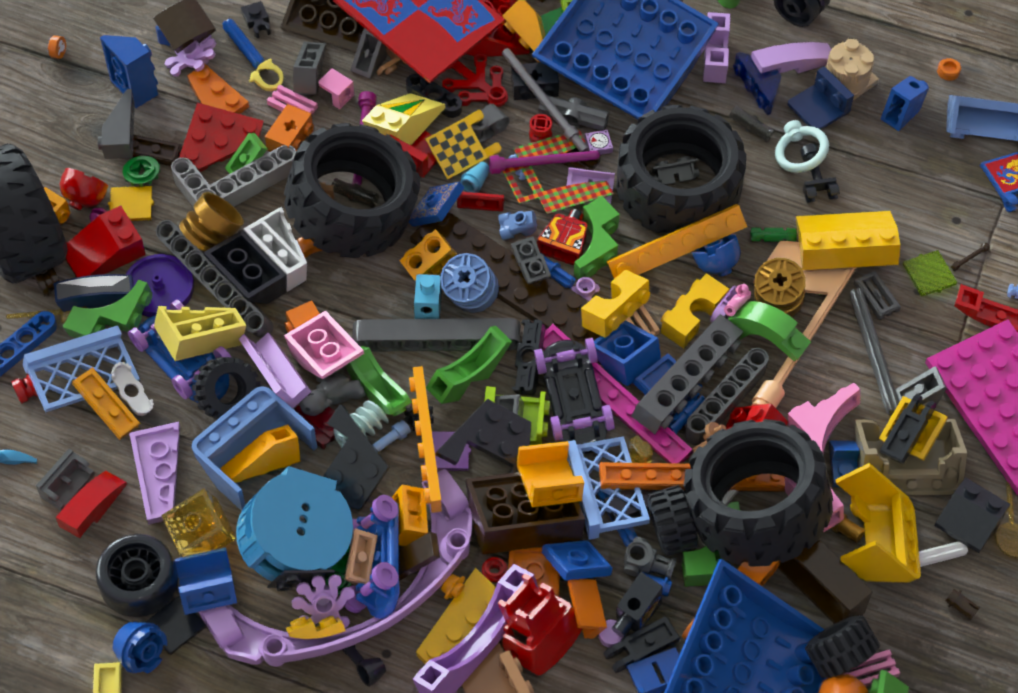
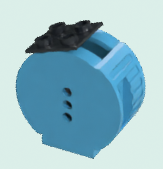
M288 466L280 475L268 481L244 506L236 528L238 548L249 568H253L258 574L272 581L267 585V588H277V591L281 592L289 591L297 587L299 583L306 582L312 590L314 586L311 581L314 576H322L324 581H326L335 572L329 569L346 553L353 534L351 511L343 495L339 491H335L336 480Z

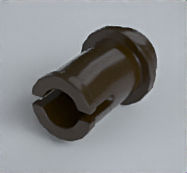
M953 589L945 602L949 604V608L951 606L971 621L980 609V606H977L962 595L961 590Z

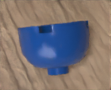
M733 233L694 250L692 255L697 266L703 272L725 276L731 273V268L738 263L741 250L736 234Z

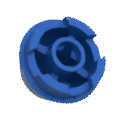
M129 622L117 632L113 641V652L126 671L130 673H150L162 661V658L159 656L163 645L167 646V637L156 624Z

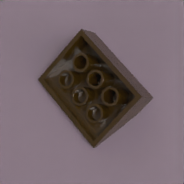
M290 0L280 27L281 29L353 52L357 51L364 30L361 24L332 0Z
M519 472L465 479L475 534L482 554L542 547L545 544L582 541L585 517L578 502L532 507Z

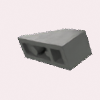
M303 42L293 67L294 93H300L304 96L317 93L326 43Z
M132 89L125 91L103 124L102 136H98V149L103 151L105 159L133 158L135 101Z

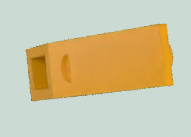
M518 0L502 15L507 21L504 25L513 34L517 32L521 36L519 42L527 50L531 48L535 51L546 35L541 17L526 0Z
M289 425L265 431L222 466L220 470L234 483H239L245 479L264 475L270 471L301 462L298 436Z

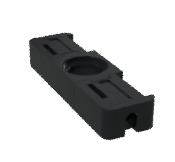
M525 319L521 322L524 326L522 343H518L515 367L518 371L516 384L512 389L516 394L534 395L539 376L535 356L530 362H524L523 356L527 352L543 349L546 327L541 320H534V323H532L529 319Z

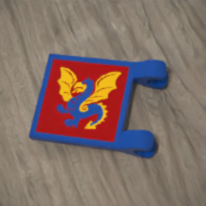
M1018 152L980 164L982 170L1002 198L1007 212L1015 211V205L1018 204V199L1015 194H1018Z

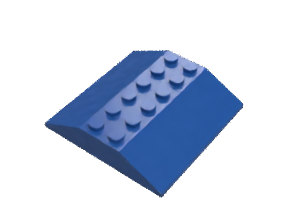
M572 0L533 52L532 57L638 119L651 110L661 111L662 107L670 102L695 66L719 23L680 0Z
M720 559L664 693H818L826 678L820 676L805 647L814 636L825 629L732 565Z

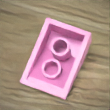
M326 311L284 335L293 358L305 370L321 379L326 378L365 354L364 350Z

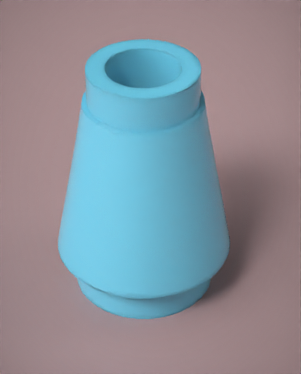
M480 162L461 176L460 183L464 186L465 192L475 193L480 191L490 172L487 163Z

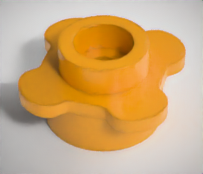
M451 574L446 579L441 588V591L445 593L444 598L446 600L449 597L451 599L453 597L457 598L465 587L463 584L464 576L460 578L455 574Z

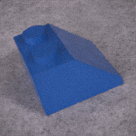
M626 320L606 338L600 336L594 340L598 361L608 374L626 386L634 382L636 377L661 359L659 338Z

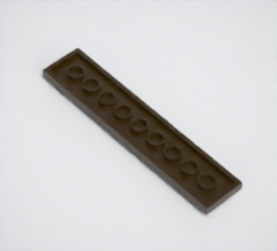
M448 212L441 222L421 225L410 236L411 243L417 246L425 235L432 233L436 229L458 255L469 253L483 259L498 279L499 291L497 298L533 322L534 320H541L546 330L554 324L568 338L581 343L584 347L585 339L593 338L594 341L600 337V335L582 327L581 308L589 302L571 289L565 288L552 277L528 284L513 252L452 213ZM440 246L435 249L434 253L440 249Z

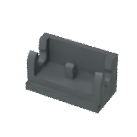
M68 449L38 482L36 488L40 498L61 511L95 473L88 467L89 463L85 459L74 453L73 450Z

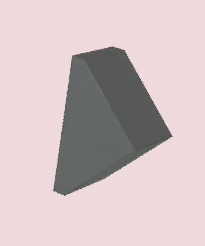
M365 28L350 71L371 79L387 57L386 46Z

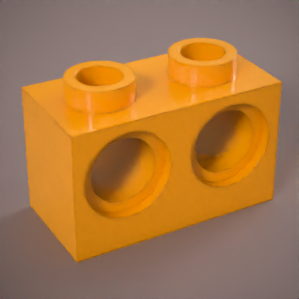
M435 229L432 233L425 235L417 246L409 249L399 261L416 281V275L418 274L439 275L442 273V269L448 260L458 254ZM440 246V249L434 253L435 249ZM422 261L421 266L416 268L417 264Z
M401 485L391 498L399 505V546H407L428 533L427 508L423 488Z

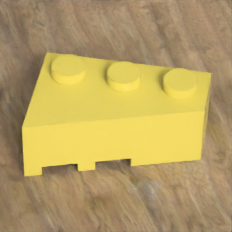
M158 306L154 328L174 361L211 353L219 346L225 349L240 346L242 343L239 338L245 333L246 324L236 308L205 307L204 311L190 310V307H181V310H166V306Z

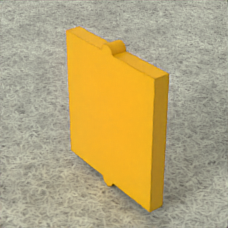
M152 186L111 188L108 207L112 210L121 205L131 221L151 220L152 206H154Z

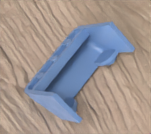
M949 95L946 132L951 133L950 137L964 139V135H976L1018 141V103Z
M268 387L255 388L199 434L192 442L193 454L213 484L241 511L245 506L242 489L238 486V483H234L220 468L262 433L289 425L295 434L313 451L317 449L314 427Z

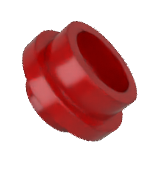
M491 557L482 565V574L493 583H497L508 571L505 561L498 557ZM496 568L499 572L491 573L490 570Z

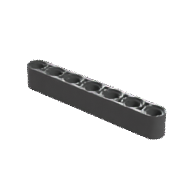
M164 220L158 224L156 228L157 237L225 308L237 309L246 324V330L259 338L264 337L267 333H272L274 327L270 318L254 302L247 301L204 256V251L194 246L183 235L179 226L170 220ZM232 290L231 294L226 297L227 293ZM246 306L245 311L241 313L242 308ZM262 321L261 325L256 329L257 323Z
M514 318L362 319L353 323L352 339L360 347H369L371 352L470 351L491 326H497L512 341L507 350H515L518 348V343H521L520 321Z

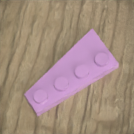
M179 422L129 433L148 525L174 519L180 437Z

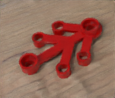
M478 53L474 56L476 74L459 61H456L448 68H453L467 80L446 78L442 81L443 88L452 93L455 89H480L482 91L480 93L461 91L458 97L462 100V106H468L472 101H487L488 104L500 107L508 101V93L501 86V79L503 78V68L501 66L495 65L490 68V78L493 80L492 86L485 82V67L487 66V56L485 54Z

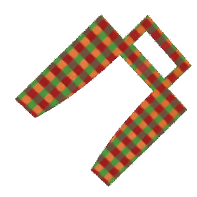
M578 129V131H579V133H580L579 136H580V138H581V139L584 141V143H585L586 141H585L584 137L582 136L580 130ZM563 134L513 149L517 157L521 158L563 154L577 147L573 142H569ZM531 166L505 168V171H503L519 204L539 198L547 214L594 201L601 196L614 195L607 181L579 183L544 191ZM522 170L534 194L523 197L511 172Z

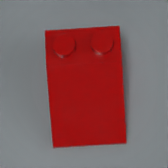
M121 205L99 215L66 243L68 249L66 261L76 278L107 274L146 255L142 238Z

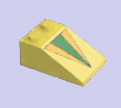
M409 93L375 106L362 121L364 125L376 128L379 133L385 136L386 134H391L412 145L446 107L443 103Z

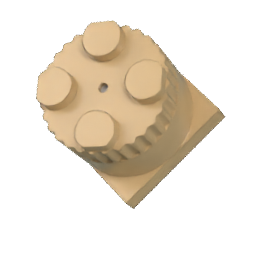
M847 39L846 42L838 43L831 49L825 67L854 94L853 100L877 85L879 78L872 73L874 64L873 53L865 45L859 43L858 40Z

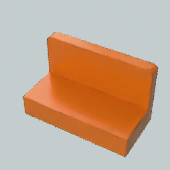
M592 579L568 580L577 626L582 628L585 639H594L607 628L597 582Z

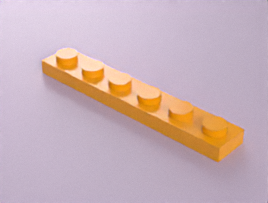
M735 204L606 262L613 279L619 276L625 269L640 275L746 228L747 224L740 206Z
M423 366L413 367V377H409L410 392L416 393V399H412L413 414H418L419 421H415L416 436H421L422 443H418L419 458H424L425 465L421 466L422 481L428 482V488H424L425 504H431L432 513L442 512Z

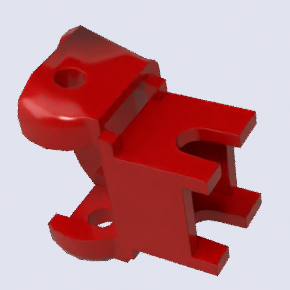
M524 573L522 576L524 583L506 602L503 600L498 602V606L506 621V624L503 626V631L505 632L502 635L503 647L505 652L510 651L513 658H518L522 667L536 675H541L552 668L566 654L578 638L582 628L577 626L575 611L569 602L556 596L553 588L543 582L538 588L533 578ZM512 628L529 637L526 640L527 645L516 639Z

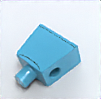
M416 275L415 319H440L442 287L439 275ZM424 307H430L432 312L424 313Z

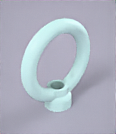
M793 120L784 126L785 135L779 140L775 149L776 161L780 167L789 172L802 173L812 170L822 163L829 151V140L820 129L802 126L800 121ZM804 135H810L818 139L820 148L816 156L811 160L800 164L791 163L786 160L784 151L791 141L797 142Z

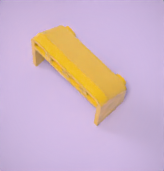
M870 463L837 478L836 484L851 496L850 509L853 515L859 517L864 522V529H866V545L841 556V561L854 571L860 579L867 582L910 583L921 577L916 517L910 498Z

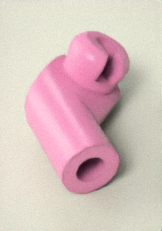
M746 284L736 287L737 294L732 297L724 308L726 315L734 316L750 299L751 291H749V287Z

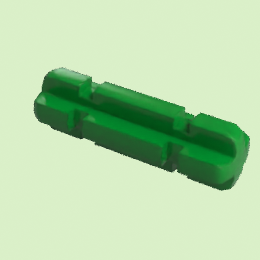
M753 227L750 230L751 241H761L763 239V241L780 242L786 239V241L795 242L797 238L796 228H786V230H783V228L764 227V230H761V227Z

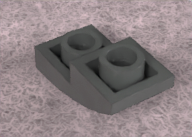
M534 236L511 243L515 259L528 284L551 277L544 256L540 254Z

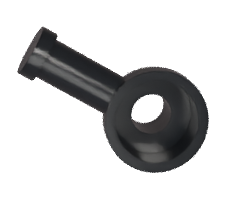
M355 645L342 649L344 654L348 655L356 665L358 675L366 686H372L385 674L386 667L379 657L364 659L355 648Z

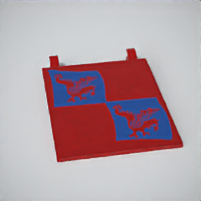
M332 0L429 83L505 22L502 16L482 0Z

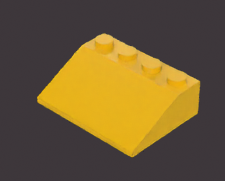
M890 211L796 216L802 270L899 265L901 244L898 228Z

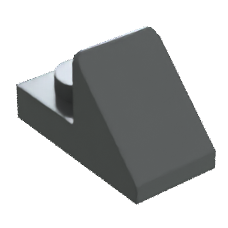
M934 366L895 389L898 402L901 401L903 396L912 400L915 394H918L923 398L922 405L930 400L937 405L947 387L938 368Z

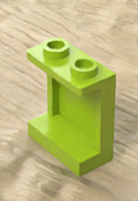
M486 386L485 401L489 399L495 402V397L501 395H496V387ZM543 391L540 393V398L521 397L524 402L523 418L531 422L530 445L542 444V437H547L548 422H544V415L549 416L550 401L545 400L546 392Z

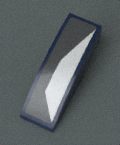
M101 274L55 282V303L63 312L72 310L73 306H87L88 309L110 305L122 299L134 287L132 275Z

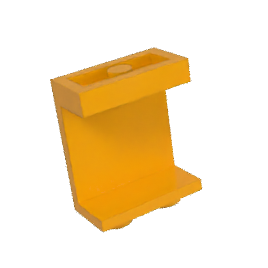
M568 441L521 446L518 448L517 468L532 507L582 501L584 480L582 476H573L567 461Z

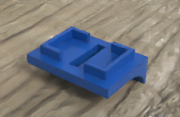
M676 647L626 666L638 693H661L665 691L679 658ZM656 663L665 683H660L652 664Z

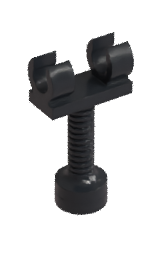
M807 144L800 149L802 159L806 162L815 157L819 151L816 144ZM819 165L812 169L813 180L805 181L803 186L806 202H816V191L827 190L830 200L838 199L837 194H840L836 183V177L823 179Z

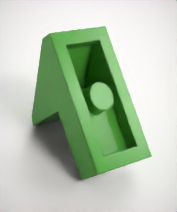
M249 133L225 169L229 174L262 157L267 151V147L255 133Z

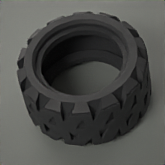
M681 105L662 107V110L658 112L651 110L638 118L637 126L632 123L623 135L622 143L619 146L616 188L619 200H624L623 208L633 220L640 219L644 228L655 233L666 232L668 234L735 204H739L746 171L747 155L744 152V143L736 130L732 131L729 122L717 114L715 116L711 115L706 109L695 106L683 108ZM687 154L705 162L713 170L716 177L700 187L678 189L657 181L647 171L646 166L654 159L663 155Z
M350 123L333 124L329 130L322 127L309 135L307 142L303 141L295 153L286 183L284 205L288 218L295 219L294 228L304 239H311L316 248L327 253H340V257L359 258L363 254L369 257L384 252L388 246L392 247L402 237L418 200L420 177L416 172V164L409 152L403 151L402 145L390 135L386 134L385 136L379 133L376 128L363 124L359 126H352ZM333 172L357 174L369 180L378 188L385 203L372 209H355L344 206L326 194L318 179Z
M7 143L0 146V275L8 282L17 284L63 264L66 260L68 249L55 211L32 164L20 148Z
M763 419V422L748 420L735 423L733 427L727 430L721 429L708 437L707 444L704 447L699 446L689 460L691 469H686L684 488L697 533H699L701 541L713 553L718 550L720 557L724 560L738 565L742 561L748 562L751 567L770 566L772 562L779 560L781 563L798 557L803 548L810 549L822 537L824 528H827L833 513V495L824 455L817 442L811 440L806 432L794 425L788 427L782 421ZM776 474L787 477L797 483L787 498L777 505L764 510L741 511L730 508L722 503L725 494L735 484L754 475Z

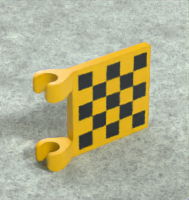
M481 110L473 112L425 139L447 180L486 160L489 156L498 154L502 150L498 142L483 149L471 125L483 120L484 115Z

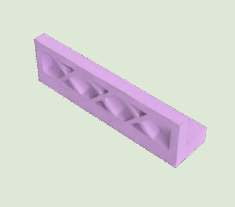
M269 333L256 344L245 334L239 338L275 394L291 408H294L311 393V390L274 337Z

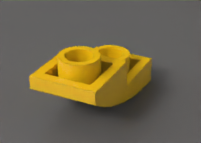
M334 616L320 620L319 626L316 627L311 618L305 619V617H300L291 621V626L286 628L290 637L299 639L323 638L346 631L342 620L339 617L334 619Z

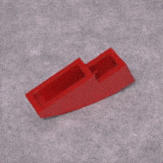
M104 471L86 484L56 516L59 527L81 538L93 521L98 523L125 488L127 482L108 471Z

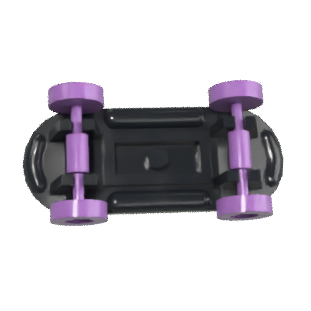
M593 338L585 339V347L577 341L560 340L549 345L544 352H542V349L534 350L538 373L544 374L554 417H550L555 442L575 440L578 445L605 440L607 431L615 429L610 405H602L592 363L598 362ZM586 451V452H582V453L585 454V453H590V452H593V451Z

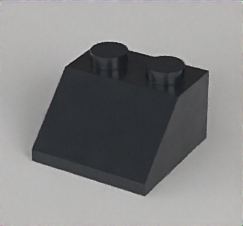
M965 478L952 495L934 526L977 553H980L1001 524L1011 504L970 479Z

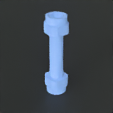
M404 420L395 423L392 426V431L373 444L374 447L380 452L396 439H404L411 432L410 427Z

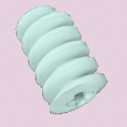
M365 401L363 407H358L355 411L356 413L350 414L353 420L360 426L364 434L368 433L371 436L375 435L373 427L378 430L383 428L381 420L387 424L389 422L385 412L372 401ZM333 429L335 439L342 448L348 438L336 429Z

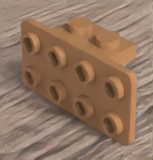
M499 642L461 685L464 693H534L529 680L524 681L521 675L523 669L518 658H513L509 650L504 652Z

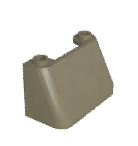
M947 419L924 461L909 454L904 465L880 453L884 442L879 440L880 429L876 422L873 420H855V441L860 449L858 467L860 468L868 463L872 464L906 495H952L963 482L967 450L955 419Z

